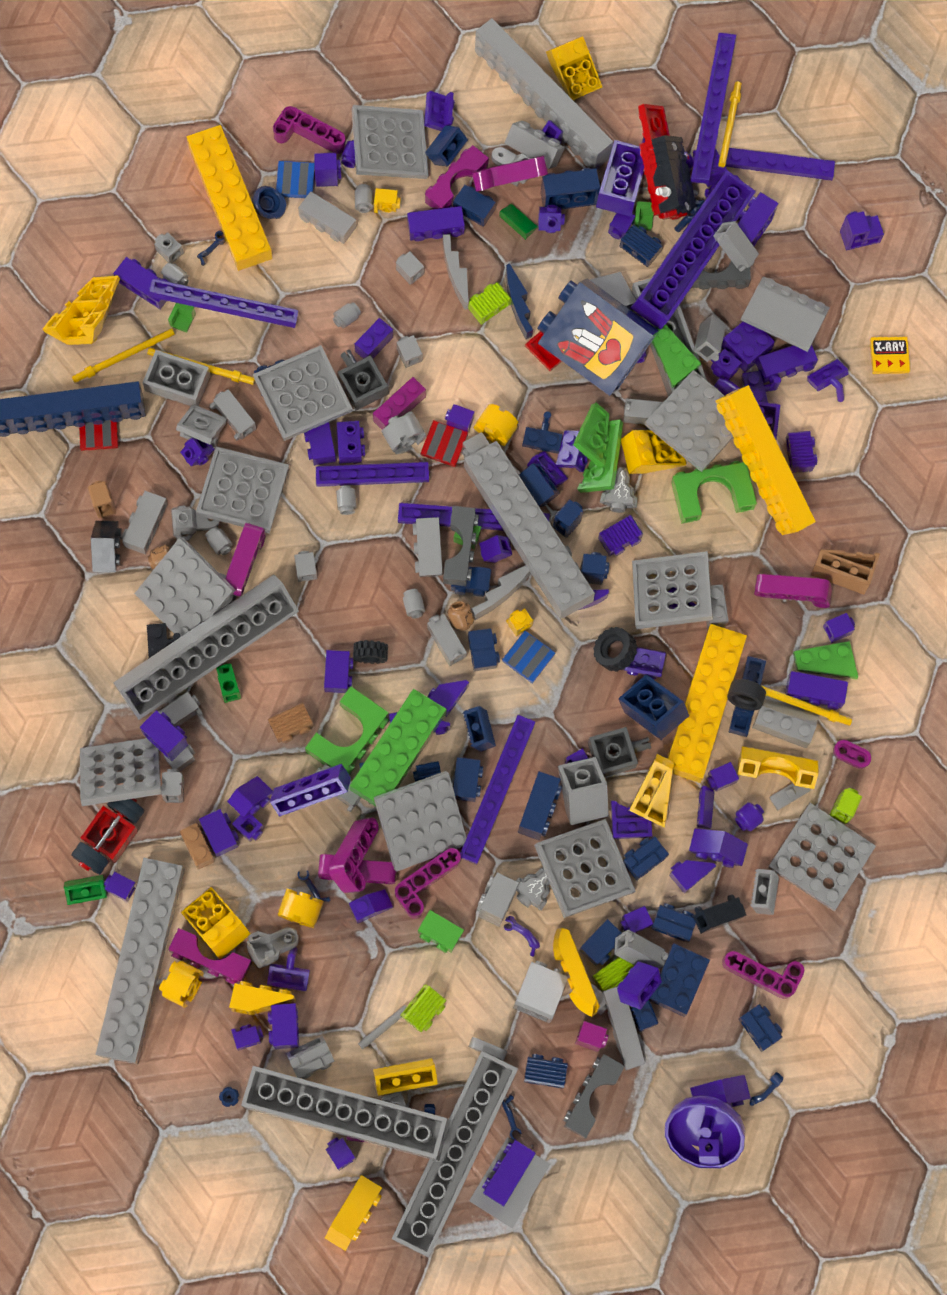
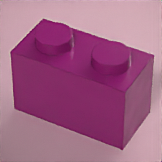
M584 1021L581 1024L575 1044L598 1052L606 1046L609 1037L606 1034L607 1029Z

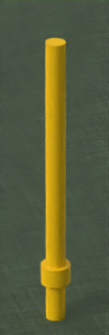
M739 81L735 82L734 89L730 95L731 104L718 163L720 167H725L737 105L741 99L740 90L742 83Z
M171 328L94 366L90 365L84 368V371L71 378L74 383L87 377L91 378L95 376V373L174 336V331Z
M149 347L147 355L153 356L156 349ZM177 356L207 366L210 373L230 378L231 381L237 383L244 382L251 385L255 383L253 377L243 375L242 372L236 370L229 371Z
M762 686L766 691V696L821 715L834 723L837 721L848 726L852 723L851 718L840 715L838 711L832 709L829 711Z

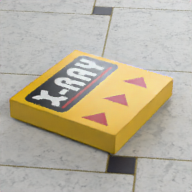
M907 337L870 338L872 374H909L910 363Z

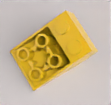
M583 36L546 51L555 75L565 93L572 100L603 87Z
M632 430L621 439L629 474H645L687 465L683 456L651 430Z
M212 887L181 911V914L220 960L251 934Z
M240 981V984L234 983L229 1008L232 1012L255 1015L271 1010V1005L293 1004L296 1002V999L291 994V991L280 989L279 992H275L268 986L260 985L259 988H255L252 986V983Z

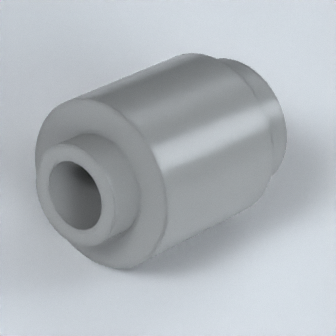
M358 185L354 192L355 209L361 213H367L373 209V191L369 185Z
M167 263L161 271L163 278L167 279L170 283L186 286L189 282V275L175 263Z
M354 302L351 304L347 303L333 313V321L338 327L346 328L359 318L361 311Z
M341 486L336 491L338 510H340L342 515L354 514L357 508L355 489H352L351 486Z
M214 527L206 533L207 542L217 555H226L231 551L233 543L222 529Z
M418 589L405 591L403 593V602L407 616L413 619L423 616L425 607L421 593L418 592Z

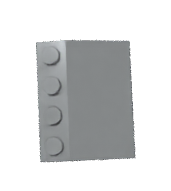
M763 277L741 320L808 352L830 308L822 302L810 299L805 294L793 291L790 287L776 283L773 279Z

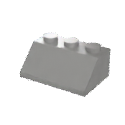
M765 696L762 708L758 710L752 728L807 748L811 743L819 715Z

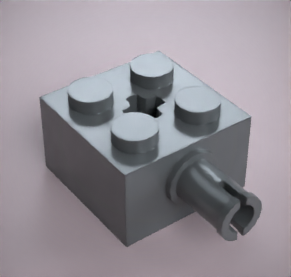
M351 350L346 351L347 355L345 351L340 355L347 367L337 372L338 380L355 411L388 395V385L371 355L358 362L355 360Z
M627 727L589 737L587 742L592 758L596 757L604 777L635 769L638 765L635 753L651 749L648 737L632 742ZM612 750L613 753L616 752V755L613 756L612 754H609V751Z

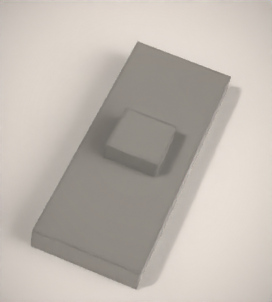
M792 783L769 798L778 811L811 790L795 786Z

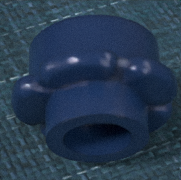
M232 1087L224 1088L219 1094V1100L222 1101V1105L225 1107L235 1106L239 1101V1093L236 1089H232Z

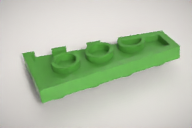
M621 420L609 421L608 434L605 435L606 451L603 453L605 466L599 468L590 461L588 468L584 470L582 484H579L577 488L580 493L614 489L623 422Z

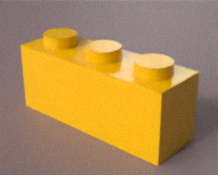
M432 1058L373 1069L378 1096L438 1084L435 1064Z

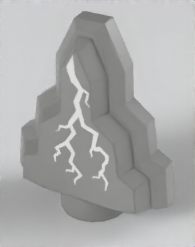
M619 467L616 472L614 489L606 490L601 494L600 503L610 506L612 512L623 513L626 508H637V497L634 496V488L629 484L630 476L627 468Z
M541 868L536 874H528L523 879L518 878L516 882H519L517 888L519 894L516 898L527 908L532 904L539 910H542L547 903L546 897L550 892V883L544 868Z

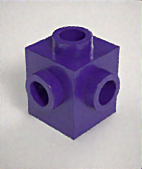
M556 205L539 207L538 230L548 233L560 231L561 225H564L565 214H561V207Z
M724 349L721 353H718V361L711 359L713 362L711 370L717 377L730 380L739 370L742 362L737 359L733 352H728Z
M191 438L185 442V447L180 453L190 466H201L209 460L208 457L215 449L210 444L196 438Z

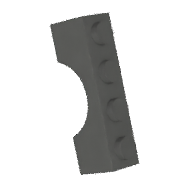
M731 261L729 266L719 273H708L703 270L691 288L705 290L709 288L726 289L728 287H735L736 289H744L749 287L751 281L750 267L740 272Z
M452 507L450 527L452 531L461 537L463 547L458 555L445 561L443 584L466 586L467 580L471 581L472 569H469V562L473 563L474 551H471V545L476 543L477 533H473L474 526H478L479 515H475L476 508Z
M605 1054L601 1058L597 1056L592 1065L595 1069L591 1076L587 1075L582 1084L585 1086L582 1094L578 1092L573 1100V1103L576 1104L573 1111L568 1110L563 1119L566 1122L565 1128L584 1139L587 1138L596 1121L589 1107L592 1092L602 1085H615L625 1067Z

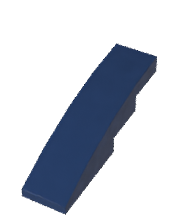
M509 263L506 265L507 291L511 298V308L525 340L533 335V329L528 322L530 310L525 303L528 293Z
M747 656L741 679L750 680L761 685L766 660ZM734 706L728 732L747 737L754 710H744Z

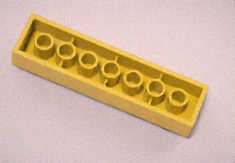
M221 125L186 136L188 147L237 270L240 271L271 260V248Z
M749 385L715 400L717 410L723 415L725 426L732 433L734 444L739 448L742 460L748 466L751 472L750 476L756 482L759 494L765 500L767 510L776 522V529L782 535L798 532L815 523L816 521Z
M710 624L685 700L689 717L677 726L667 758L675 762L674 775L701 783L728 699L727 694L734 680L747 635Z

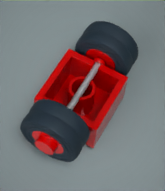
M135 798L108 802L107 805L117 814L102 806L80 837L83 842H80L71 854L74 859L80 862L78 864L86 871L92 870L100 875L108 865L109 860L114 863L118 861L138 832L137 828L128 821L136 824L145 811L137 804Z

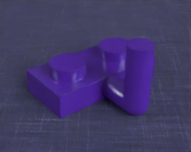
M837 359L808 375L807 382L817 391L832 384L836 388L837 401L843 402L845 400L843 385L838 380L849 374L848 369Z
M760 370L742 373L741 376L744 387L749 385L758 402L768 403L766 392L777 390L781 383V378L777 376L772 384L764 385Z
M297 947L289 951L286 966L270 964L267 985L307 991L310 970L294 967L298 952Z

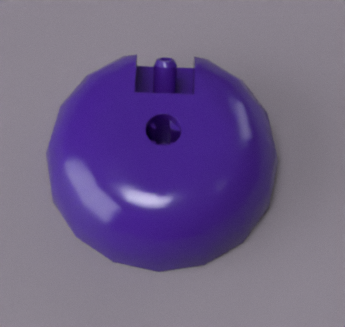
M701 1095L686 1098L674 1106L666 1119L665 1138L670 1149L681 1160L695 1167L724 1168L735 1162L744 1150L746 1131L740 1115L728 1103L716 1097ZM692 1145L698 1146V1147H699V1151H698L696 1148H694Z

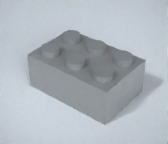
M156 350L143 380V386L146 392L192 406V404L199 406L211 375L207 366Z
M497 873L495 877L491 876L486 886L485 893L487 895L482 894L478 903V917L500 927L515 896L519 882L500 873Z

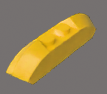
M559 928L556 930L553 940L555 960H561L564 972H569L570 978L567 980L571 990H573L569 994L571 1000L579 1010L592 1017L597 1014L600 1005L570 931Z

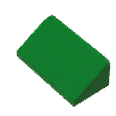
M513 204L506 206L499 212V217L525 240L538 228L536 224Z
M104 875L64 882L67 905L107 898Z

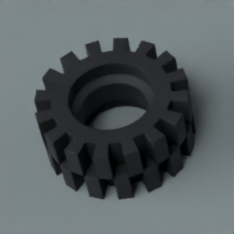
M374 640L355 642L353 646V660L360 663L364 662L365 664L385 663L388 660V644L380 643V641L374 642Z

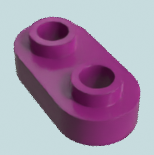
M847 740L838 741L833 748V753L837 759L858 769L866 768L871 762L869 751ZM840 748H844L846 753L842 754ZM857 757H862L863 762H859Z

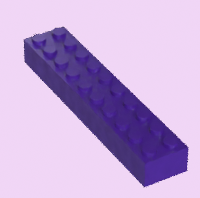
M726 170L631 306V309L661 330L719 247L714 234L722 223L733 222L738 219L756 191Z

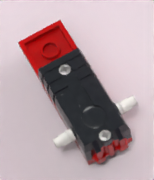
M642 104L638 106V115L641 120L642 135L645 142L639 145L640 155L644 164V174L648 183L647 189L652 202L651 208L654 216H659L660 219L678 220L689 215L697 207L695 197L698 195V192L693 190L688 164H686L687 158L684 155L685 149L682 145L683 139L682 137L670 136L664 106Z

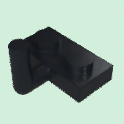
M166 623L147 625L149 658L179 639L181 635L175 633L173 638L167 639Z

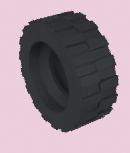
M611 627L598 636L593 647V654L596 658L595 660L609 671L618 672L630 666V663L635 659V655H637L638 647L636 639L626 630L619 627ZM615 641H621L623 648L620 654L615 658L609 657L608 650Z

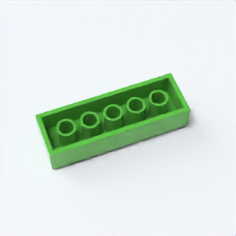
M413 689L350 784V791L376 807L374 797L398 789L445 717L446 708Z

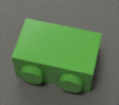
M429 910L418 929L420 939L427 943H430V941L437 944L436 948L444 953H447V951L452 953L464 933L462 928Z

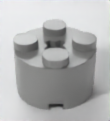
M412 411L402 417H392L388 421L389 425L381 431L395 454H402L413 449L411 445L414 443L419 445L426 437L422 426Z

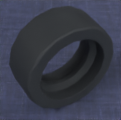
M736 679L730 685L727 698L733 705L741 709L759 710L762 708L766 691L756 682Z

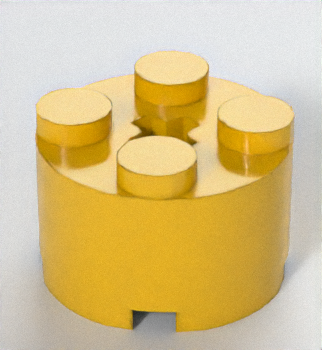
M488 404L473 428L479 433L482 432L489 444L497 441L498 444L505 446L518 428V420L509 411L505 410L502 412L498 410L500 406Z
M286 889L278 916L288 921H294L300 925L314 928L324 901L317 898H312L311 900V895L299 892V895H297L296 891Z
M174 961L169 968L170 974L167 980L164 979L159 990L162 991V997L186 1008L188 1005L185 1003L187 1001L192 1002L202 983L199 981V977H203L204 972L183 961Z

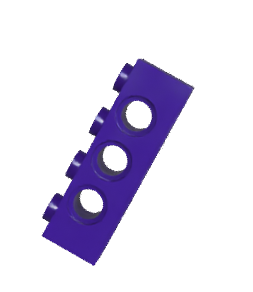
M339 764L274 788L270 803L280 817L347 793L351 777L344 766Z

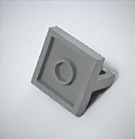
M192 404L177 424L176 430L180 432L181 437L188 440L196 438L212 445L215 449L219 433L225 426L227 418Z

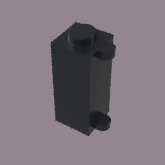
M731 894L727 897L728 901L704 910L700 906L695 907L694 911L696 914L693 915L700 934L745 917L747 914L740 898H735Z

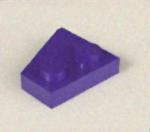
M611 801L612 835L614 839L652 838V821L629 811L630 807L627 808L616 801Z

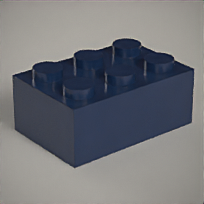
M585 168L581 171H565L560 174L549 173L542 176L540 194L543 207L556 205L563 210L597 205L600 191L597 169Z
M647 674L618 698L624 713L660 740H663L689 717L684 701Z
M538 771L518 829L519 834L539 841L541 835L546 836L550 824L547 818H552L556 806L553 800H558L563 786L559 784L560 778Z
M673 944L668 952V958L665 960L664 966L660 971L662 982L649 998V1001L685 1017L710 960Z

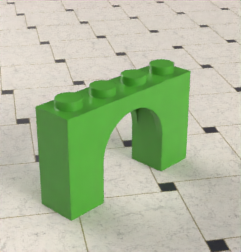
M734 461L726 466L719 464L702 472L698 469L690 473L679 472L672 478L671 484L681 524L700 520L702 513L697 497V489L707 482H719L728 488L736 513L754 510L757 504L748 467L744 462Z
M353 687L348 689L339 703L343 709L354 715L361 722L363 733L360 739L351 746L339 747L316 732L305 747L306 753L323 765L326 764L329 767H334L342 764L349 775L356 766L354 764L357 759L361 760L366 754L367 750L365 749L368 744L372 745L377 739L379 729H384L389 722V712Z

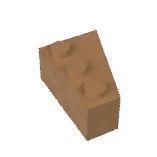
M821 549L811 575L864 595L871 583L880 553L871 555L863 554V552L845 553V551Z

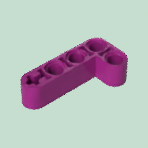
M293 106L285 107L273 125L274 139L281 144L286 143L295 132L336 154L343 153L346 146L344 133Z
M539 156L473 172L472 176L476 191H481L494 186L547 175L548 170L545 157Z
M247 522L243 527L225 578L235 589L233 595L239 597L243 595L258 550L262 549L266 538L265 528Z
M759 574L756 578L754 595L763 598L811 601L816 607L829 608L833 588L830 581L825 579Z
M373 817L353 822L330 863L329 874L343 893L359 892L365 889L366 880L358 867L379 830L378 822Z
M447 849L395 887V897L410 918L417 919L424 912V905L418 894L460 864L461 855L457 849ZM448 855H451L452 857L456 856L455 862H453L452 860L447 862V868L445 869L443 863H445L448 860ZM437 865L441 868V872L433 874L430 868ZM416 877H423L425 883L418 886L414 883ZM401 888L408 889L409 894L406 897L399 896L398 891ZM412 904H418L421 909L418 913H412L409 907Z
M321 854L319 856V879L333 880L329 874V866L335 855ZM362 860L358 867L365 877L366 883L395 884L396 871L392 862Z
M730 951L722 959V965L727 971L781 999H787L796 992L805 972L803 965L795 961L788 964L784 968L782 975L735 951ZM731 957L735 958V963L733 965L729 964L730 960L728 959H730ZM752 966L755 971L754 975H748L745 972V967ZM790 967L798 969V976L790 974ZM764 975H769L772 978L771 985L764 983ZM782 984L789 986V994H784L781 991Z

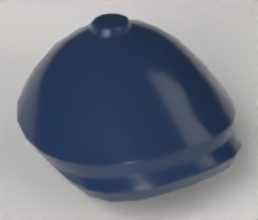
M261 186L252 195V204L260 216L268 219H280L285 213L286 200L273 187Z

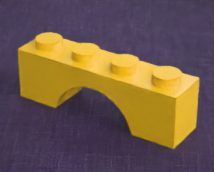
M742 746L738 759L737 775L757 778L764 773H776L790 779L795 786L814 789L819 774L818 761Z

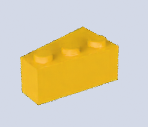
M361 1175L332 1222L325 1239L346 1251L351 1241H356L362 1230L359 1227L362 1222L366 1224L372 1214L369 1210L372 1205L376 1207L382 1198V1195L379 1194L382 1187Z

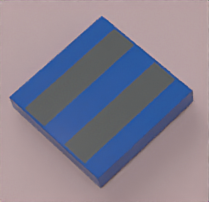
M278 161L276 190L283 197L306 198L310 191L313 192L315 163Z
M524 631L504 656L502 662L533 684L556 653L527 631Z

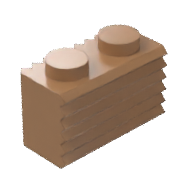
M95 481L88 486L98 518L116 514L107 483Z
M303 703L268 719V723L278 743H287L293 740V736L299 733L300 735L307 734L311 731L310 728L313 727L312 720Z
M195 823L180 831L198 870L215 862V858L198 824Z

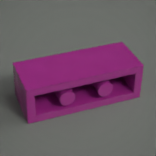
M412 377L373 412V422L383 430L389 425V419L394 416H404L426 398V389Z

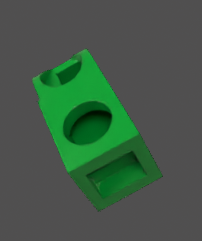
M231 663L218 666L216 668L224 703L241 699Z

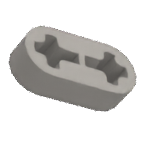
M472 1037L468 1046L504 1061L507 1051L475 1037Z

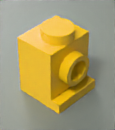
M376 188L374 213H378V210L389 213L392 211L396 212V208L400 209L401 198L398 197V190Z
M525 608L521 611L519 609L510 614V618L506 620L516 637L533 625V619Z

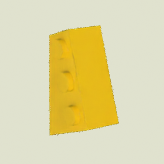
M659 754L656 755L632 801L629 811L665 828L675 762Z

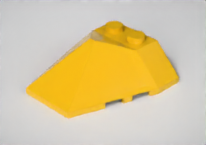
M93 277L77 292L79 296L72 303L68 301L65 304L66 308L60 314L56 312L50 318L43 331L67 345L94 343L103 329L120 277Z

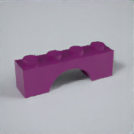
M473 145L469 149H465L458 161L452 162L448 171L438 177L437 183L426 190L425 203L433 210L449 208L453 204L454 198L450 189L452 184L459 178L473 177V172L486 169L489 164V157Z
M178 928L168 949L172 953L171 957L180 961L183 958L189 960V965L200 969L202 966L208 969L207 973L218 977L220 974L226 977V982L233 985L234 983L237 984L240 981H244L252 964L251 960L234 952L222 960H210L200 953L198 937Z

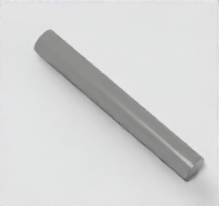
M406 1006L401 1007L358 1043L362 1049L366 1048L402 1018L400 1014L405 1010Z

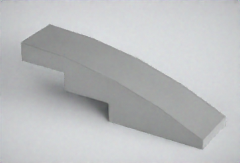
M443 235L444 259L450 281L463 308L468 309L467 268H459V252L451 251L450 235Z
M527 565L498 579L499 587L485 593L486 602L472 608L475 620L493 611L523 585L531 575Z
M618 987L602 993L609 1011L607 1013L614 1030L613 1035L625 1070L643 1065L645 1062L629 1005L620 1002L617 991Z

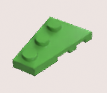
M665 324L661 330L657 329L659 332L652 343L658 357L661 359L664 371L669 377L671 387L674 388L693 370L698 369L701 363Z
M594 403L587 413L573 446L601 468L605 466L603 453L606 451L607 445L605 444V435L608 434L609 413L598 403Z
M850 641L793 652L796 668L799 672L829 674L836 677L844 676L858 679Z

